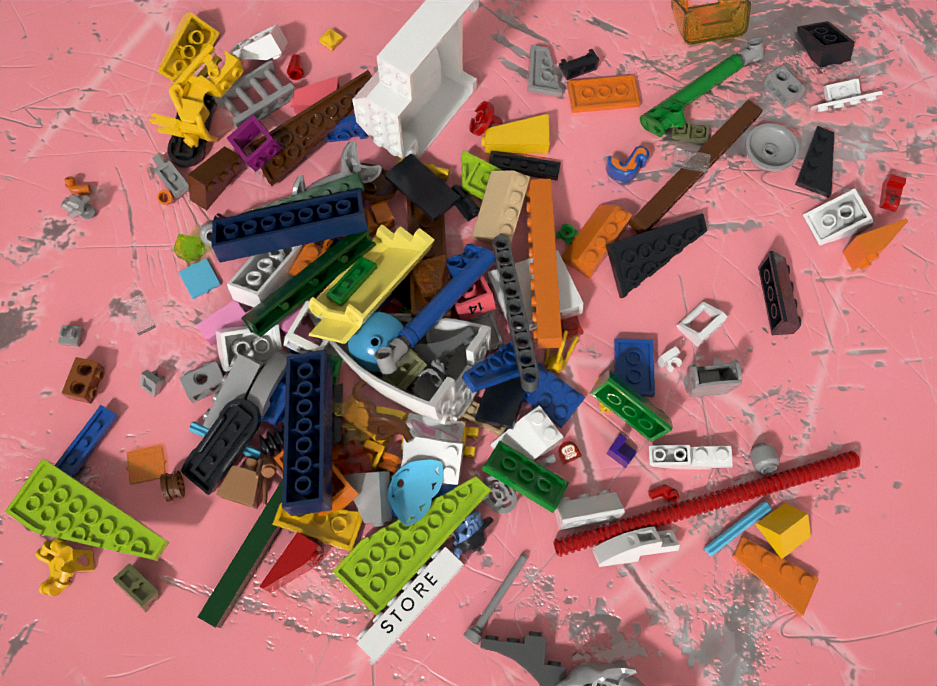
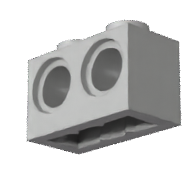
M784 65L768 74L763 83L764 88L784 109L799 101L806 91L803 84Z

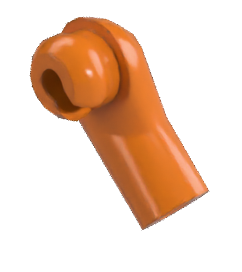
M72 176L65 178V186L73 194L91 193L90 184L79 185Z

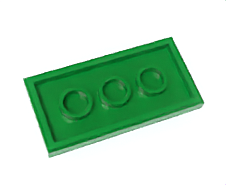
M500 440L482 468L484 472L551 513H554L569 484L563 478Z

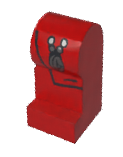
M893 174L887 177L882 185L879 208L893 212L898 209L907 178Z

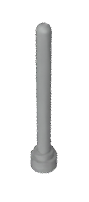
M525 554L520 555L475 626H471L464 633L463 636L473 644L478 645L482 639V629L526 563L527 556Z

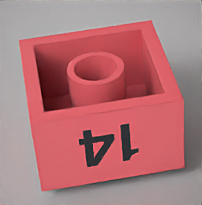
M483 275L453 305L459 320L466 321L496 309L493 294Z

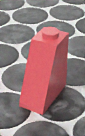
M338 77L295 89L294 97H291V107L294 108L295 115L340 88Z

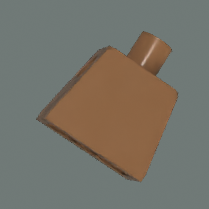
M247 458L243 468L233 465L216 495L222 499L257 509L263 483V476L261 474L259 478H255L258 461Z

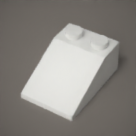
M276 24L235 44L229 51V54H235L240 59L268 60L273 58L274 60L282 56L288 41L279 25Z
M855 188L803 214L819 246L856 235L874 226L873 218Z
M279 324L275 325L262 337L251 333L247 326L215 330L220 368L225 372L231 370L230 363L235 355L238 356V354L244 353L265 365L277 351L282 350Z
M538 406L515 423L513 430L508 429L491 443V447L494 449L500 440L531 460L537 461L561 444L564 437L542 408Z
M412 435L414 440L409 443L404 439L401 468L412 461L429 459L441 461L444 474L443 483L459 484L465 442Z

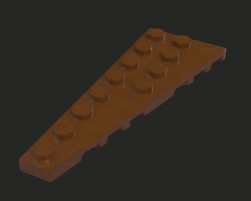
M369 70L270 131L271 135L282 147L276 155L261 167L271 186L275 185L354 109L352 99L372 77ZM265 136L248 145L252 153L267 140Z

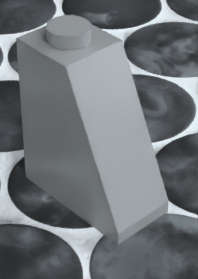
M390 471L344 474V477L359 494L354 499V502L364 523H372V527L385 526L387 521H392V506L388 499Z

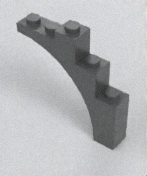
M468 327L458 335L444 341L416 344L412 349L425 359L426 367L431 366L433 360L439 359L447 371L446 366L450 363L445 357L448 356L450 359L459 352L457 348L461 344H464V346L469 344L474 339L472 336L475 332L471 327ZM374 338L372 344L377 346L379 341L377 338Z
M529 631V635H524L523 643H520V639L507 638V642L498 641L499 637L486 635V639H481L480 649L497 652L514 660L525 668L540 686H555L559 681L565 679L566 667H561V662L548 661V665H544L547 637H542L541 632Z

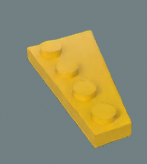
M280 503L272 525L295 533L299 532L306 537L351 552L362 518L359 511L354 512L342 509L321 516L318 513L291 516L282 508V503Z

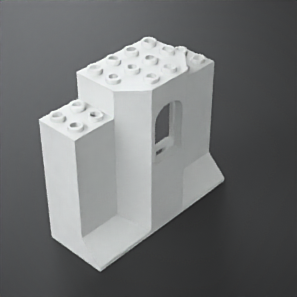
M425 0L377 55V72L352 99L356 122L377 146L386 148L392 155H397L402 159L411 153L419 160L474 93L477 79L462 71V16L467 10L474 13L478 9L479 0Z

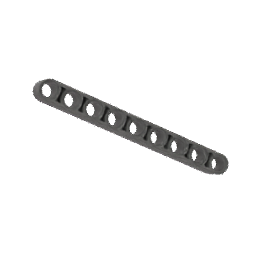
M498 235L493 239V254L496 257L495 264L520 383L524 391L534 392L539 387V371L511 245L507 236ZM525 360L530 361V363H528V364H525V363H522V362L525 361ZM533 378L534 381L529 382L526 379Z

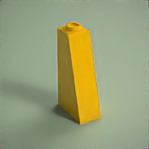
M549 114L487 128L485 136H482V146L485 147V153L490 154L491 151L507 154H548L550 145Z

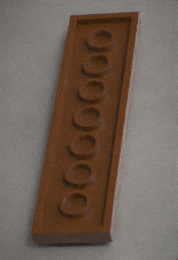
M407 198L408 232L414 236L415 232L420 228L435 239L428 253L410 271L411 318H414L449 280L446 265L447 250L444 214L434 222ZM449 309L443 317L450 316L451 310Z

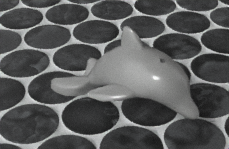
M348 142L341 155L340 172L323 177L307 187L305 186L304 175H299L293 184L292 195L356 172L360 173L363 183H369L380 175L382 166L361 165L357 155L356 142Z
M618 660L612 664L596 661L578 664L571 669L566 679L559 681L555 686L645 685L634 676V674L638 673L635 668L627 667L625 660Z

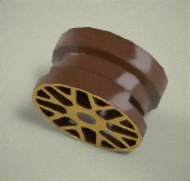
M176 470L174 474H161L160 485L164 499L169 502L177 497L180 499L184 498L185 485L181 472Z

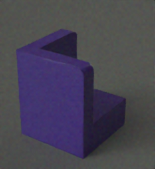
M620 434L606 454L626 468L637 451L624 443L627 438Z

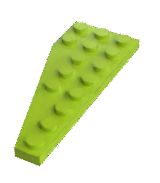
M475 476L432 501L426 515L416 523L405 526L398 519L391 525L361 540L332 572L377 616L486 498L491 489Z

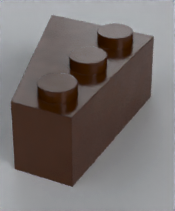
M224 146L188 174L190 201L207 211L242 170L241 156Z

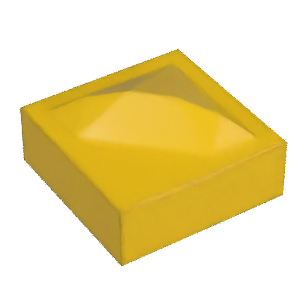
M331 28L319 38V42L331 51L343 41V37Z

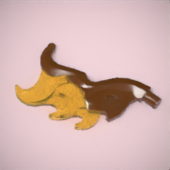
M363 379L354 385L352 394L344 402L335 403L334 399H332V412L349 420L348 424L342 423V426L348 430L361 432L360 435L354 436L358 441H366L373 435H376V441H382L394 434L403 435L407 443L414 440L410 433V428L399 417L376 412V405L361 392V388L367 384Z

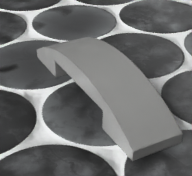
M283 350L277 351L268 360L256 378L247 400L252 401L258 407L261 413V420L270 406V397L286 372V357L295 354Z

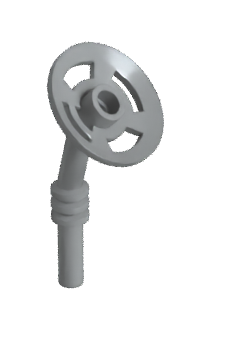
M551 454L538 464L546 468L557 460ZM493 476L487 477L483 483L491 489L497 502L495 503L488 494L484 499L486 504L498 513L505 514L511 512L517 504L515 490L499 480L490 485L489 483L492 480L498 479ZM512 502L510 506L503 507V504Z

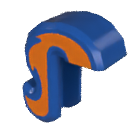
M643 146L635 147L625 164L609 156L605 168L607 174L620 182L632 181L636 177L639 167H645L649 151Z

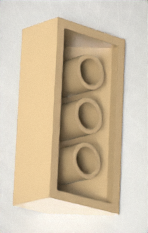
M491 171L472 238L493 245V239L496 236L504 235L509 238L511 244L529 183V176L516 171Z

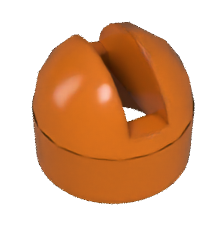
M161 190L157 195L158 201L163 205H169L173 202V195L167 190Z

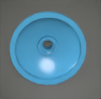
M374 312L348 340V348L353 360L366 370L381 372L374 353L379 348L388 346L395 338H398V333L404 326L397 318L388 313ZM374 338H377L379 341L377 346L372 344Z

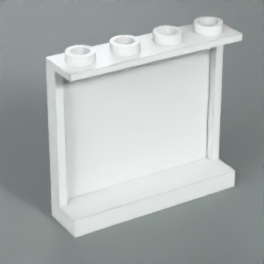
M556 250L560 317L563 320L582 314L584 303L558 250ZM528 258L518 263L515 262L529 330L536 329V324H532V312H536V309L531 305V295H535V291H531L530 279H534V274H530V263H533V259ZM495 268L488 272V283L492 285L507 319L497 269Z

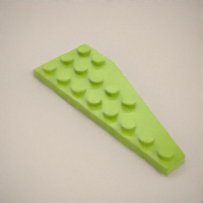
M43 458L5 510L8 515L34 533L158 561L169 544L168 540Z

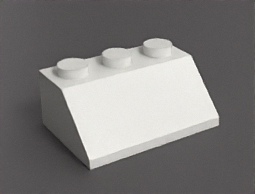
M609 490L600 491L598 495L591 497L590 494L579 495L578 499L570 500V497L561 498L555 510L559 530L618 520L625 513L617 493H610Z

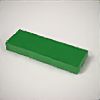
M360 257L326 294L327 299L343 306L377 269V264Z

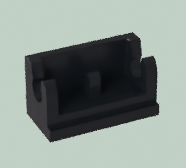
M589 49V53L585 56L568 62L564 58L561 59L559 68L566 81L597 70L599 57H597L593 49Z

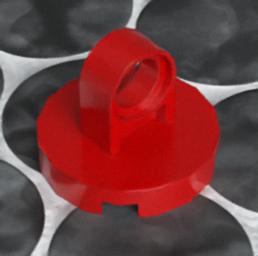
M483 101L475 110L477 112L475 119L471 118L469 131L476 136H480L487 128L494 127L491 124H503L502 119L494 115V105L492 103Z

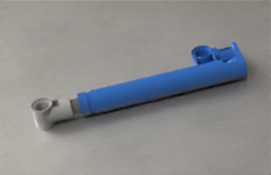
M467 244L462 254L447 259L446 265L451 280L398 333V338H395L388 346L381 347L374 353L383 374H390L396 371L398 368L397 362L408 352V347L413 348L496 261L492 251L477 245Z

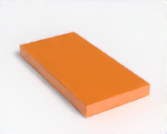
M635 74L567 81L572 113L640 107L641 102Z

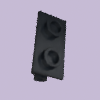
M455 184L452 189L461 196V200L455 206L469 222L478 216L480 208L470 195L462 189V186Z

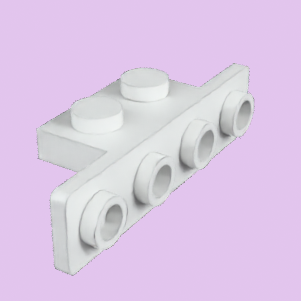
M859 78L823 86L826 103L812 106L811 110L817 109L818 112L829 110V106H833L836 109L844 107V103L848 102L850 105L861 103V99H866V102L876 100L877 96L883 94V91L861 95Z

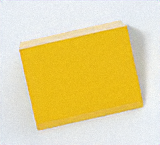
M786 503L755 524L781 559L811 537L808 514Z

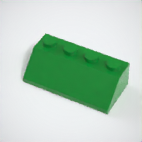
M610 370L600 376L589 393L650 442L673 429L671 418Z

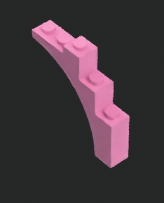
M233 300L196 326L212 346L217 343L215 330L246 326L241 317L249 311L243 303L239 305L237 301ZM302 305L278 323L281 335L286 336L302 309ZM305 315L295 334L320 346L321 342L317 337L314 339L312 336H309L312 330L306 324L308 320Z

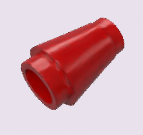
M298 54L291 56L287 68V74L292 80H300L304 75L301 56Z

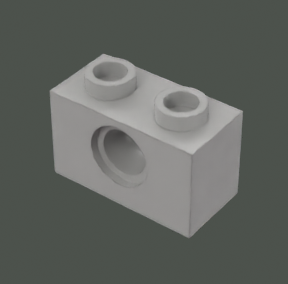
M216 361L207 362L197 370L186 372L184 376L180 377V381L188 399L195 403L220 391L223 386L221 381L224 374ZM203 378H208L205 383L200 384V381Z

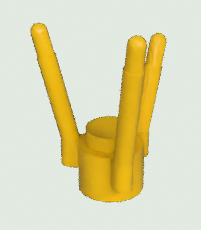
M567 330L563 333L562 345L557 354H552V357H550V348H546L544 364L547 365V370L561 373L562 370H565L566 363L577 344L579 336L575 337L564 360L561 355L568 334Z

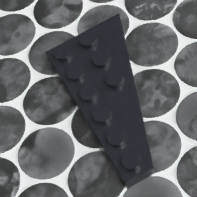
M697 214L605 244L619 297H626L632 289L641 285L642 281L647 277H651L666 265L672 257L682 252L687 245L693 243L707 232L704 214Z

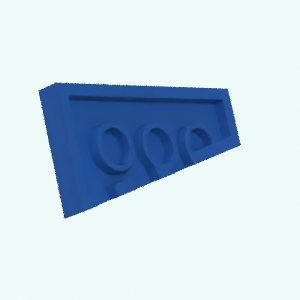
M512 340L507 345L500 347L494 354L492 353L487 356L484 361H480L464 372L462 379L472 393L519 376ZM525 360L522 363L528 364L530 361Z

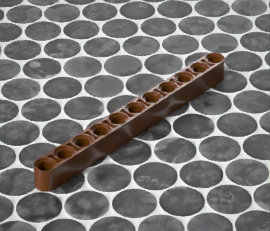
M747 100L633 217L629 226L638 233L651 230L757 120L763 109L752 101Z

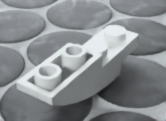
M649 446L650 466L711 470V468H732L733 466L731 446Z
M653 526L630 531L611 538L594 547L592 551L599 567L638 562L639 557L642 555L678 551L680 544L672 530L656 531Z

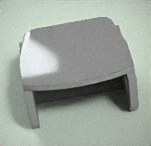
M737 358L733 359L729 364L696 367L694 363H691L687 368V374L684 378L685 390L691 397L727 394L742 384V374Z

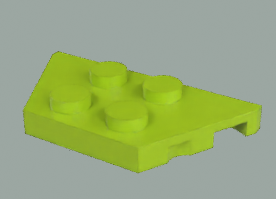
M463 150L461 154L462 189L483 200L491 171L503 170Z

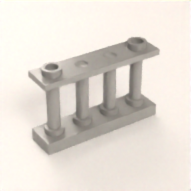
M271 60L261 64L260 67L235 81L230 89L221 96L222 98L213 96L218 108L225 105L235 117L232 121L236 129L252 114L261 121L291 102V97H294V86L291 83L283 86L274 75L276 72ZM266 78L278 89V91L271 95L260 84ZM252 87L263 97V100L257 104L245 93V91ZM237 96H240L249 107L243 113H240L231 102Z

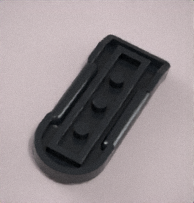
M205 94L204 104L210 114L204 125L209 132L216 103L213 96ZM177 112L175 119H178V120L181 121V119H180V117H179V115H178V112ZM172 135L168 143L167 152L175 165L179 167H192L202 160L207 145L206 140L199 138L198 147L193 146L191 148L183 141L184 137Z
M234 399L228 402L201 442L185 460L181 468L182 474L207 495L216 491L219 483L258 431L261 424V413L258 407L247 399Z

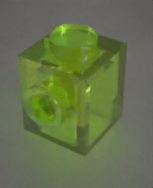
M178 234L173 251L178 258L186 262H200L201 256L205 253V245L200 237Z

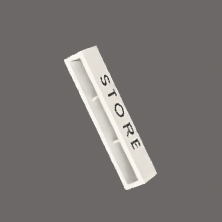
M446 547L443 550L439 548L431 557L433 561L428 566L424 564L418 570L417 574L419 576L414 581L409 580L402 588L404 592L399 597L394 596L387 604L389 608L385 613L380 612L373 619V626L369 630L365 628L358 635L359 641L356 644L374 662H377L464 567V564Z

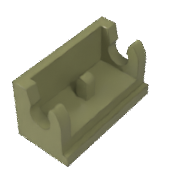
M408 347V352L397 362L398 368L396 371L390 374H383L382 377L386 383L405 391L427 366L424 358Z
M130 563L113 578L116 585L145 613L150 609V603L153 600L157 601L159 599V591Z

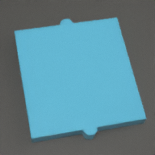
M207 258L196 264L192 263L190 267L179 272L192 299L205 293L208 294L209 291L221 285Z

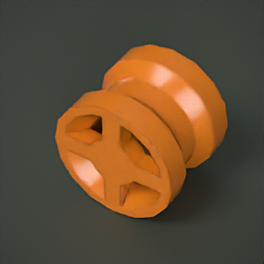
M384 452L382 455L383 460L377 468L383 472L390 471V475H394L397 472V465H400L402 460L393 454Z

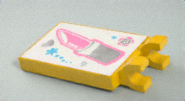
M408 412L406 424L410 428L411 435L466 442V437L478 440L479 428H466L465 421L452 420L451 424L445 425L418 413ZM404 437L402 439L401 452H403ZM464 443L463 456L474 459L475 447L465 446Z

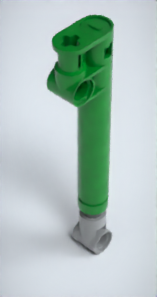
M759 37L750 39L745 48L731 55L641 115L639 119L642 127L650 133L661 137L667 129L683 126L686 123L684 107L741 70L743 66L751 61L761 60L765 56L763 39Z

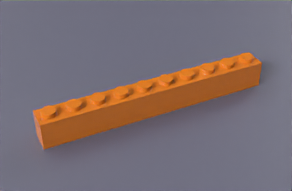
M551 179L529 180V187L526 190V198H530V202H526L527 213H530V217H527V227L531 228V232H528V243H532V247H529V259H533V263H530V274H534V279H530L531 291H535V295H531V305L536 309V312H532V324H536L537 328L533 329V341H537L538 348H561L562 332Z

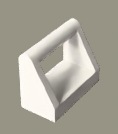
M701 302L676 326L692 343L699 347L724 324L728 316L723 311L705 302ZM703 311L714 319L700 333L687 327Z

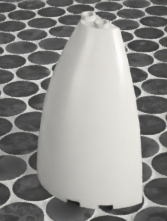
M390 314L395 318H411V314ZM442 317L428 331L432 343L454 337L468 327H471L475 332L472 336L474 339L466 346L461 344L457 348L459 352L450 359L448 356L445 357L450 363L446 366L448 369L446 372L449 377H446L429 402L414 396L412 390L413 382L405 391H402L386 383L382 377V372L369 371L359 366L349 352L348 341L346 344L329 340V344L365 382L382 395L415 413L449 425L452 420L457 421L466 412L477 393H472L462 379L464 372L474 365L484 361L486 352L490 349L491 327Z

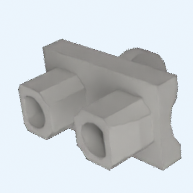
M72 193L69 198L66 197L60 206L69 212L67 217L71 219L78 215L82 219H90L95 214L93 206L86 203L90 200V197L87 195L80 198Z

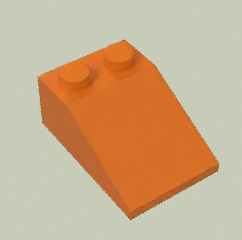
M907 218L856 236L842 252L852 270H865L872 265L871 263L880 257L879 254L908 222Z

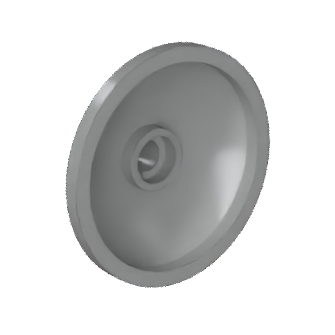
M766 123L756 126L750 131L745 141L747 156L756 166L764 170H785L793 165L799 155V143L795 135L789 129L778 124Z

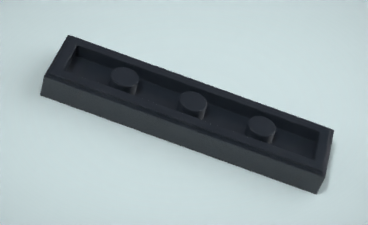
M491 151L489 158L490 164L503 171H516L531 177L558 181L561 162Z

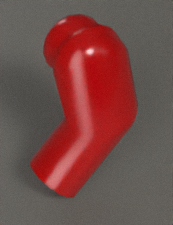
M666 484L648 490L651 500L663 497L669 501L676 502L680 497L676 489Z

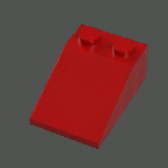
M297 532L259 587L269 593L274 592L310 571L314 566H318L324 558V555H322L324 550Z

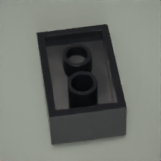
M825 21L797 26V31L807 53L817 66L827 67V65L851 61L855 42L830 22Z

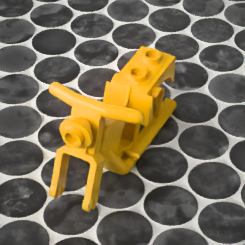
M210 43L169 88L170 97L181 121L156 113L150 115L156 118L155 120L149 119L153 125L157 124L163 127L162 129L156 128L159 133L184 137L183 141L191 148L193 146L198 147L199 138L209 142L218 141V137L211 135L204 125L210 114L204 104L205 94L222 98L221 96L230 89L244 72L240 58L235 54H229L227 51H224L226 55L225 65L220 70L218 64L222 59L216 54L213 57L211 56L215 48ZM204 63L205 67L197 74V76H192Z

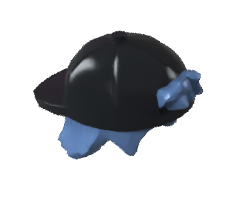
M478 510L466 518L464 523L457 528V532L453 533L455 541L452 545L454 547L452 552L458 559L462 553L471 554L481 550L480 548L487 540L485 529L494 519L486 517L481 520V513Z

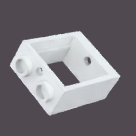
M308 300L303 305L284 339V346L300 354L326 350L329 345V340L324 339L321 345L318 346L295 334L306 313L315 316L308 308L310 303Z

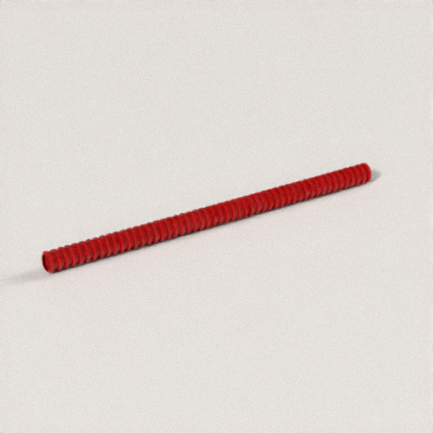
M853 450L844 452L831 458L828 457L814 463L811 462L797 468L794 467L791 470L787 469L774 475L771 474L768 477L764 476L762 479L757 478L756 480H751V482L747 481L745 484L740 483L739 486L734 485L733 488L728 487L721 491L717 490L715 493L710 492V494H704V497L700 495L698 498L693 497L692 500L687 499L686 502L681 501L680 504L676 502L674 506L670 504L668 507L663 506L662 509L657 508L656 511L653 509L650 513L646 511L644 514L639 513L638 516L633 515L632 518L627 517L626 520L623 518L620 522L616 520L614 523L609 522L608 525L603 524L602 527L597 526L596 529L592 527L590 531L586 529L583 533L579 531L578 534L573 533L572 536L566 535V538L562 536L560 540L555 538L553 541L556 554L562 557V554L568 555V552L581 551V548L585 550L588 546L592 548L594 544L598 546L599 543L630 531L653 526L658 528L660 525L665 526L666 523L671 524L672 521L677 522L678 519L682 521L684 517L688 519L690 516L695 517L696 514L701 515L702 512L705 514L708 511L712 512L714 509L718 510L720 507L725 508V506L735 505L737 502L742 503L743 500L748 501L749 498H758L761 495H767V493L771 494L778 492V490L782 491L784 488L788 489L790 486L795 487L802 483L805 484L819 478L822 479L825 476L828 477L842 471L845 472L848 469L852 470L860 467V458Z

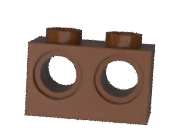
M75 357L62 394L68 399L91 404L97 395V387L100 380L104 377L105 368L97 361ZM92 369L91 372L86 375V372ZM82 387H85L84 390L81 393H79V390Z

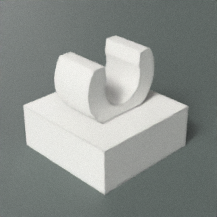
M676 346L660 356L657 364L660 368L666 366L667 370L672 372L674 367L671 363H676L678 367L682 365L681 359L678 358L680 351Z

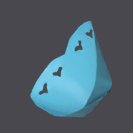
M433 459L412 461L404 465L392 476L388 489V499L398 519L405 526L412 525L421 520L428 512L432 498L439 492L443 483L444 474L441 461ZM399 479H403L404 485L402 487L397 486V482ZM437 482V484L434 485V489L432 490V483L434 484ZM425 504V506L422 507V511H420L419 507Z

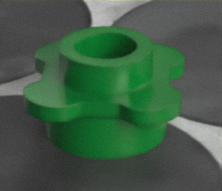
M563 224L560 231L556 233V237L563 239L566 244L572 243L573 237L578 235V231L569 224Z

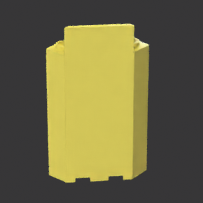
M381 225L372 239L376 246L362 256L375 262L377 269L343 306L327 299L326 294L356 262L339 274L316 299L312 297L308 308L315 316H320L322 320L309 333V336L346 344L428 253L435 239L420 228L413 236L401 226L394 234L384 225Z

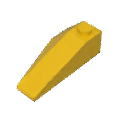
M185 13L173 34L157 72L174 81L209 43L214 45L220 33L193 13Z

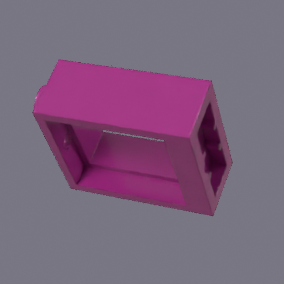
M253 114L227 137L241 158L255 172L282 149L271 133ZM262 132L267 140L248 157L243 148Z

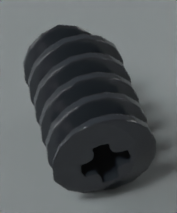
M284 425L282 426L281 433L275 428L273 436L269 431L267 432V438H264L261 434L259 435L260 444L266 457L267 453L273 457L274 450L278 454L282 452V447L284 448Z

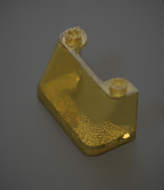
M671 0V9L683 41L688 45L744 35L748 30L751 2L749 0H718L716 3L688 7L687 0Z

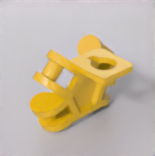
M59 538L53 541L46 540L42 544V548L35 552L36 558L47 563L50 569V576L39 586V592L43 595L58 596L64 589L70 586L71 581L69 577L74 576L75 572L95 570L92 550H73L69 545H66L65 541ZM81 555L87 557V566H83L81 563H77V559H79Z

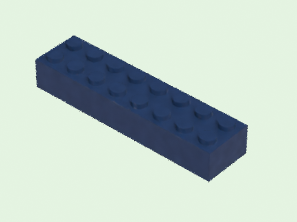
M361 188L212 220V249L221 263L369 231L366 204Z
M325 350L286 357L282 508L291 516L332 510L333 360Z

